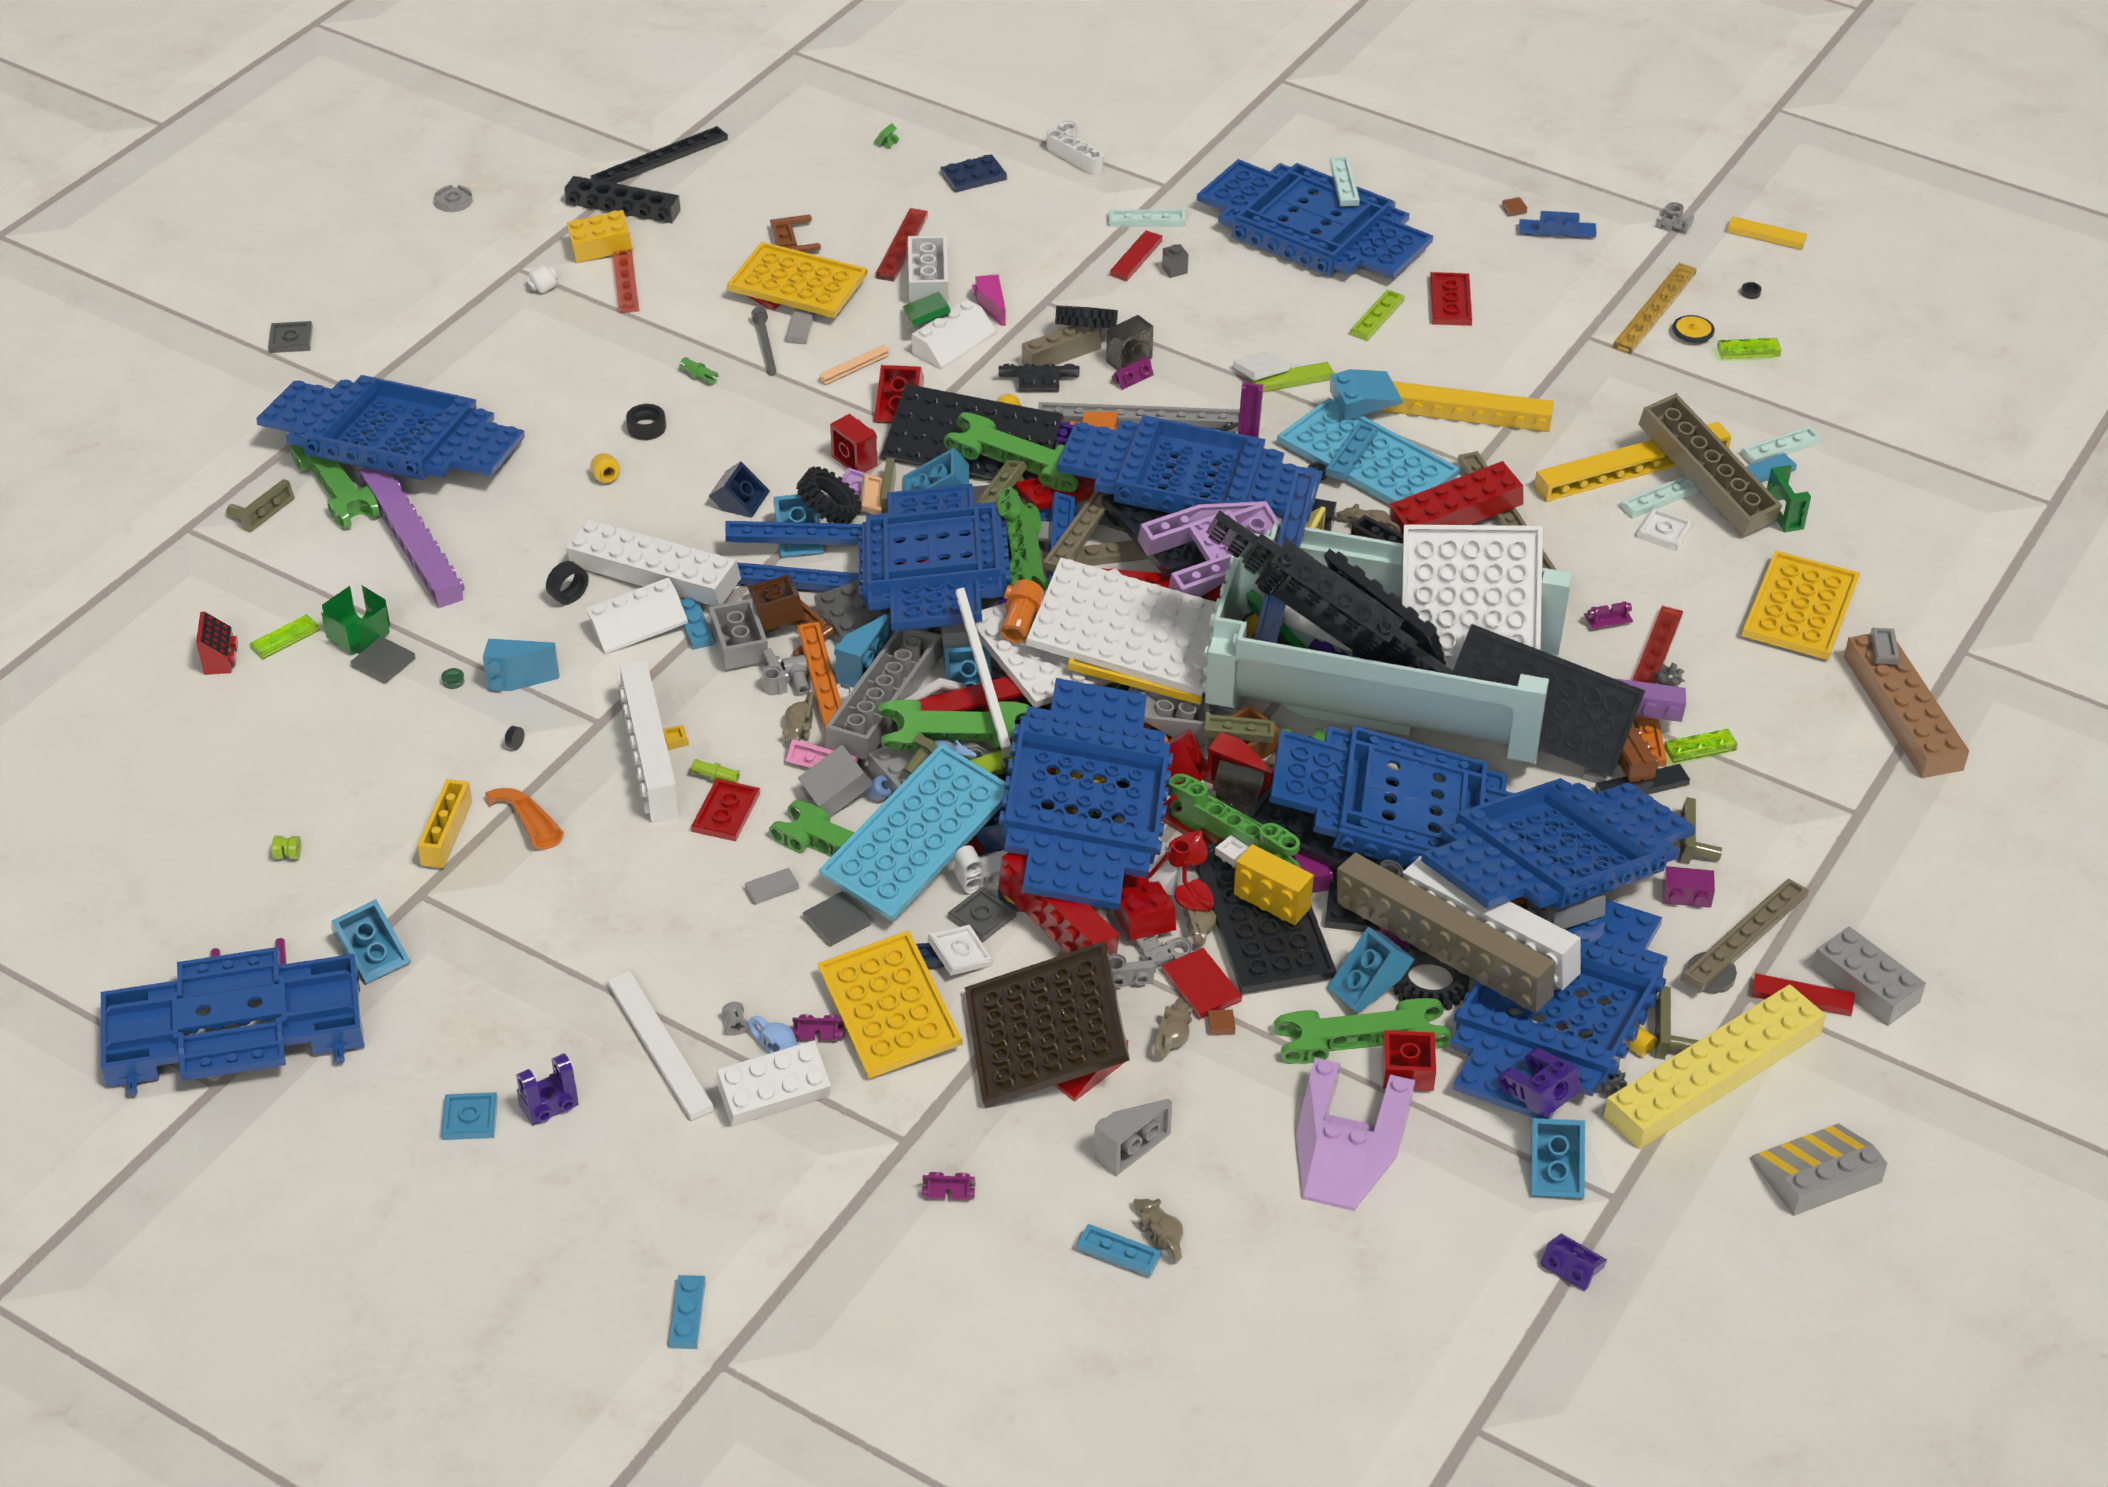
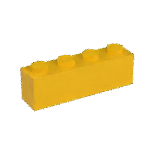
M446 779L417 845L422 866L445 867L472 804L469 782Z

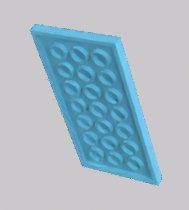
M1330 398L1277 435V442L1312 462H1320L1328 467L1358 423L1378 428L1376 437L1346 480L1388 504L1451 481L1460 474L1459 467L1364 416L1345 420L1336 402Z
M941 743L819 869L820 876L893 922L955 857L957 850L965 846L1001 808L1003 794H1008L1009 791L1004 790L1005 781Z

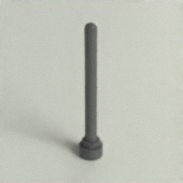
M756 307L751 312L752 320L758 325L768 372L774 375L777 370L765 324L768 320L767 311L763 307Z

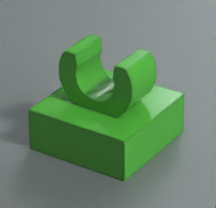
M891 123L879 133L874 143L878 147L885 144L890 149L893 144H897L899 141V137L893 134L897 128Z

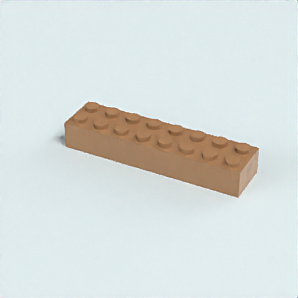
M1870 634L1848 637L1844 653L1846 662L1920 777L1926 778L1963 771L1969 749L1898 642L1897 647L1900 658L1898 665L1875 664Z

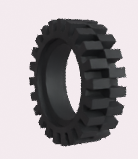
M1057 305L1055 324L1116 329L1118 310Z
M812 466L797 483L796 489L798 490V495L801 496L800 499L803 502H807L805 505L807 508L811 507L814 514H820L819 518L822 520L826 518L828 523L850 524L862 508V503L858 500L859 496L854 494L856 491L853 488H849L850 484L842 482V477H835V473L832 471L829 473L826 468L822 470L819 466ZM821 490L829 494L836 502L827 497Z
M1410 945L1405 947V952L1415 960L1402 979L1392 986L1394 987L1395 995L1399 994L1398 999L1403 1001L1406 999L1432 998L1439 1000L1447 1011L1451 1010L1453 1005L1457 1007L1460 1004V1000L1463 1001L1466 996L1470 977L1460 973L1448 964L1442 963L1437 958L1421 951L1415 946L1414 948ZM1432 964L1446 969L1451 974L1453 981L1446 988L1429 990L1415 985L1409 978L1408 973L1418 965Z

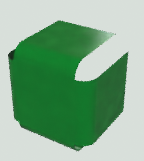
M363 585L361 586L366 612L362 618L355 612L350 586L322 604L323 613L321 612L327 639L352 654H360L380 636L385 637L390 633L386 599Z

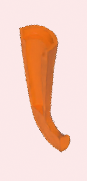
M498 788L485 792V798L489 805L498 801L512 804L534 848L546 850L555 847L561 842L564 835L562 829L525 793L512 788Z

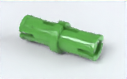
M687 357L681 360V363L686 365L680 364V369L691 373L693 377L701 378L710 384H715L718 380L713 378V376L718 378V373L706 368L704 364L696 363Z

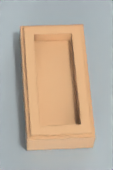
M867 473L863 475L860 496L862 503L861 511L870 514H881L882 478Z

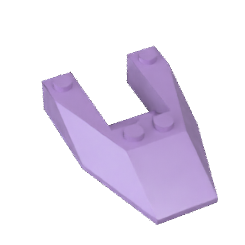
M1263 501L1196 505L1142 523L1138 542L1147 556L1194 541L1206 562L1172 573L1168 588L1201 597L1224 583L1226 571L1231 569L1230 560L1232 555L1227 551L1228 548L1222 543L1217 545L1208 538L1209 534L1206 533L1218 511L1221 510L1253 533L1267 535L1268 530L1272 531L1274 523L1279 522L1268 503Z
M1315 1058L1296 1129L1303 1199L1355 1211L1397 1158L1413 1100L1415 1080L1390 1075L1376 1125L1329 1115L1338 1085L1340 1063Z

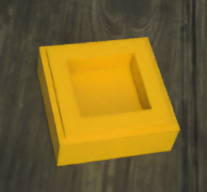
M683 725L663 729L667 750L689 746L688 737Z

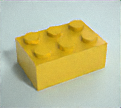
M623 210L566 222L576 263L633 251L630 231Z
M1251 844L1236 861L1234 895L1258 906L1262 910L1272 913L1284 921L1296 925L1311 908L1314 875Z

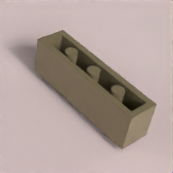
M1070 326L1022 343V364L1030 363L1035 366H1043L1050 363L1057 365L1101 349V329Z

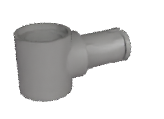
M804 654L781 659L782 669L787 670L797 694L800 696L808 694L810 691L806 680L808 666Z

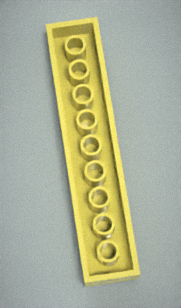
M1789 984L1607 1098L1604 1118L1640 1150L1821 1035L1826 1014Z

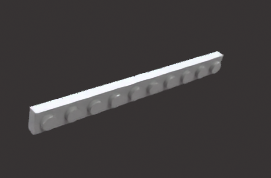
M1038 403V409L1063 414V422L1070 423V421L1082 422L1084 413L1091 411L1118 412V424L1120 420H1130L1139 424L1142 415L1207 428H1222L1227 423L1233 422L1235 424L1239 422L1240 409Z

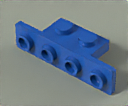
M1541 211L1540 220L1519 219V233L1527 235L1543 234L1546 236L1561 235L1565 237L1579 236L1589 238L1596 237L1597 234L1595 223L1579 222L1580 214L1574 212Z

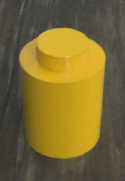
M1639 1026L1635 1042H1630L1629 1049L1641 1058H1644L1655 1048L1658 1039Z

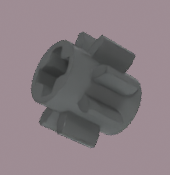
M1671 663L1670 667L1662 664V669L1656 672L1659 677L1656 683L1678 687L1681 682H1685L1682 679V674L1685 671L1677 669V664Z
M1618 1069L1616 1076H1611L1608 1079L1607 1085L1602 1083L1601 1086L1599 1084L1596 1091H1602L1606 1098L1627 1086V1081H1625L1626 1073H1621Z

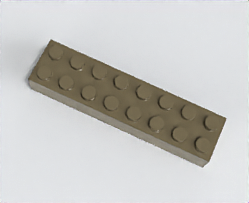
M1677 393L1644 407L1638 425L1742 537L1776 522L1782 507L1781 503Z

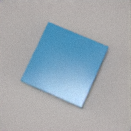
M497 1092L445 1094L442 1140L495 1138Z

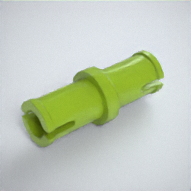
M694 759L691 767V773L710 777L712 781H715L717 778L738 783L740 777L739 770L722 767L720 763L716 762L711 764Z

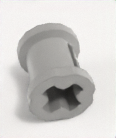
M729 1002L722 1008V1015L727 1020L726 1030L731 1035H740L748 1029V1021L743 1016L744 1006L740 1002Z

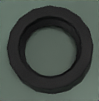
M640 404L632 407L627 412V430L636 439H655L666 430L664 410L657 405ZM646 419L655 420V422L650 424L637 423Z
M573 561L559 563L547 577V593L559 603L569 605L577 601L584 594L588 586L589 576L583 568ZM574 574L571 584L565 590L560 591L563 582L570 575Z

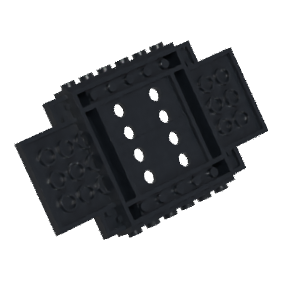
M1221 510L1218 511L1206 531L1209 534L1208 538L1217 545H1220V543L1228 548L1227 551L1234 557L1239 558L1241 556L1243 558L1242 563L1245 564L1244 568L1248 572L1260 575L1255 581L1260 591L1267 595L1271 594L1351 649L1352 654L1357 658L1369 660L1374 655H1377L1376 659L1379 662L1396 663L1400 666L1453 674V670L1417 646L1419 641L1400 629L1404 620L1289 540L1286 539L1279 546L1262 533L1258 537Z

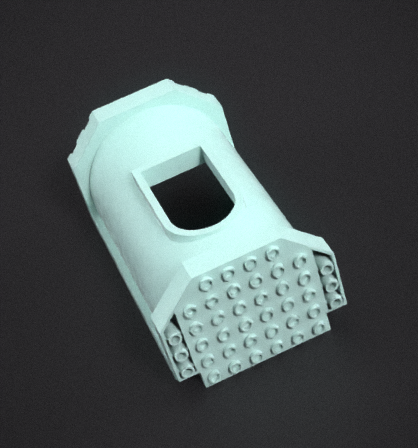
M1275 522L1272 531L1268 530L1267 535H1265L1276 544L1282 523ZM1305 527L1300 549L1326 567L1324 554L1329 549L1335 553L1341 552L1347 557L1349 564L1353 567L1355 565L1359 566L1364 570L1367 578L1370 580L1376 579L1382 584L1385 592L1388 594L1394 593L1402 601L1404 544ZM1231 556V569H1227L1225 575L1226 584L1222 583L1220 590L1221 598H1217L1215 605L1216 613L1211 615L1210 627L1214 628L1211 630L1209 637L1210 646L1206 645L1204 659H1207L1203 670V676L1207 678L1204 680L1202 693H1206L1205 703L1240 710L1244 697L1281 703L1290 711L1305 717L1403 735H1410L1411 727L1507 744L1509 745L1507 754L1509 760L1537 765L1540 751L1538 746L1549 679L1520 674L1518 686L1355 658L1351 657L1353 655L1352 652L1333 645L1334 650L1339 653L1344 651L1349 656L1246 638L1247 622L1241 620L1245 615L1252 612L1248 607L1246 593L1253 589L1262 600H1264L1265 593L1257 588L1258 585L1255 584L1260 575L1248 572L1244 568L1245 564L1242 563L1243 558L1241 556L1239 558ZM1542 568L1541 651L1558 657L1572 573ZM1286 625L1306 647L1311 644L1314 638L1321 642L1324 641Z

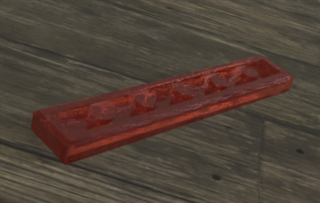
M914 208L908 210L876 271V279L893 282L896 280L908 256V236L919 235L928 218V211Z
M628 249V252L622 250L619 251V254L614 252L613 261L619 312H639L632 250Z
M1667 606L1661 607L1632 681L1656 684L1659 678L1656 672H1659L1662 669V664L1665 663L1683 617L1682 610Z

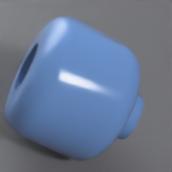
M884 775L872 779L870 782L873 785L867 789L869 796L876 801H882L893 793Z

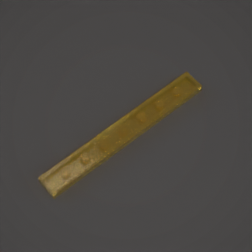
M1678 263L1617 337L1613 348L1632 354L1696 275L1697 268Z

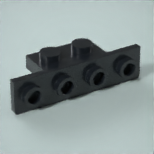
M1007 363L1003 364V366H998L999 377H1019V392H1059V377H1079L1080 366H1075L1074 364L1055 366L1050 363L1043 366H1035L1030 363L1023 366H1015L1014 364Z

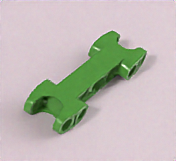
M967 412L961 413L956 422L964 433H948L943 440L948 450L955 448L963 457L975 460L981 454L1004 463L1007 460L1024 461L1027 466L1026 471L1039 475V481L1052 489L1070 493L1074 492L1078 487V480L1072 474L1057 472V464L1065 445H1057L1052 450L996 430L995 423L986 417Z
M289 444L292 457L301 472L311 469L332 498L327 500V506L331 516L341 528H350L352 526L350 519L356 515L364 514L372 519L380 517L377 501L370 488L366 486L357 489L339 462L306 455L304 447Z
M1009 486L998 496V512L1007 522L1012 560L1009 563L1010 585L1013 586L1019 580H1030L1039 584L1043 591L1048 589L1051 580L1043 572L1037 536L1042 528L1039 510L1032 503L1025 505L1017 491Z
M905 699L887 701L878 706V714L894 720L899 729L897 732L885 734L881 737V745L885 748L900 751H916L919 747L913 740L919 733L931 740L992 741L993 750L996 752L1001 750L990 710L989 712L922 711L920 701ZM998 702L1010 740V736L1014 734L1015 721L1020 720L1022 716H1026L1029 705L1017 702Z
M1176 774L1170 778L1169 789L1178 798L1170 804V813L1176 820L1195 831L1202 830L1203 827L1224 840L1232 835L1249 847L1253 844L1300 868L1299 863L1291 857L1300 851V841L1294 834L1275 823L1262 825L1210 796L1207 786L1193 777L1185 774ZM1183 782V784L1176 785L1174 783ZM1182 807V810L1178 811L1175 808ZM1288 843H1291V844H1294L1295 846L1289 848V847H1287V844H1288Z
M800 800L793 801L787 809L795 821H776L769 827L771 837L782 846L798 853L804 852L809 847L829 857L854 834L850 830L831 823L830 816L824 809Z
M1432 998L1403 1000L1396 1005L1395 1011L1320 1018L1319 1013L1314 1010L1295 1011L1280 1015L1273 1023L1277 1034L1296 1039L1285 1044L1280 1050L1282 1060L1290 1064L1314 1063L1315 1058L1326 1060L1329 1057L1330 1051L1382 1046L1384 1030L1435 1032L1436 1049L1445 1047L1452 1039L1451 1032L1447 1027L1429 1023L1439 1018L1444 1012L1442 1003ZM1430 1008H1437L1435 1010L1428 1011V1009Z

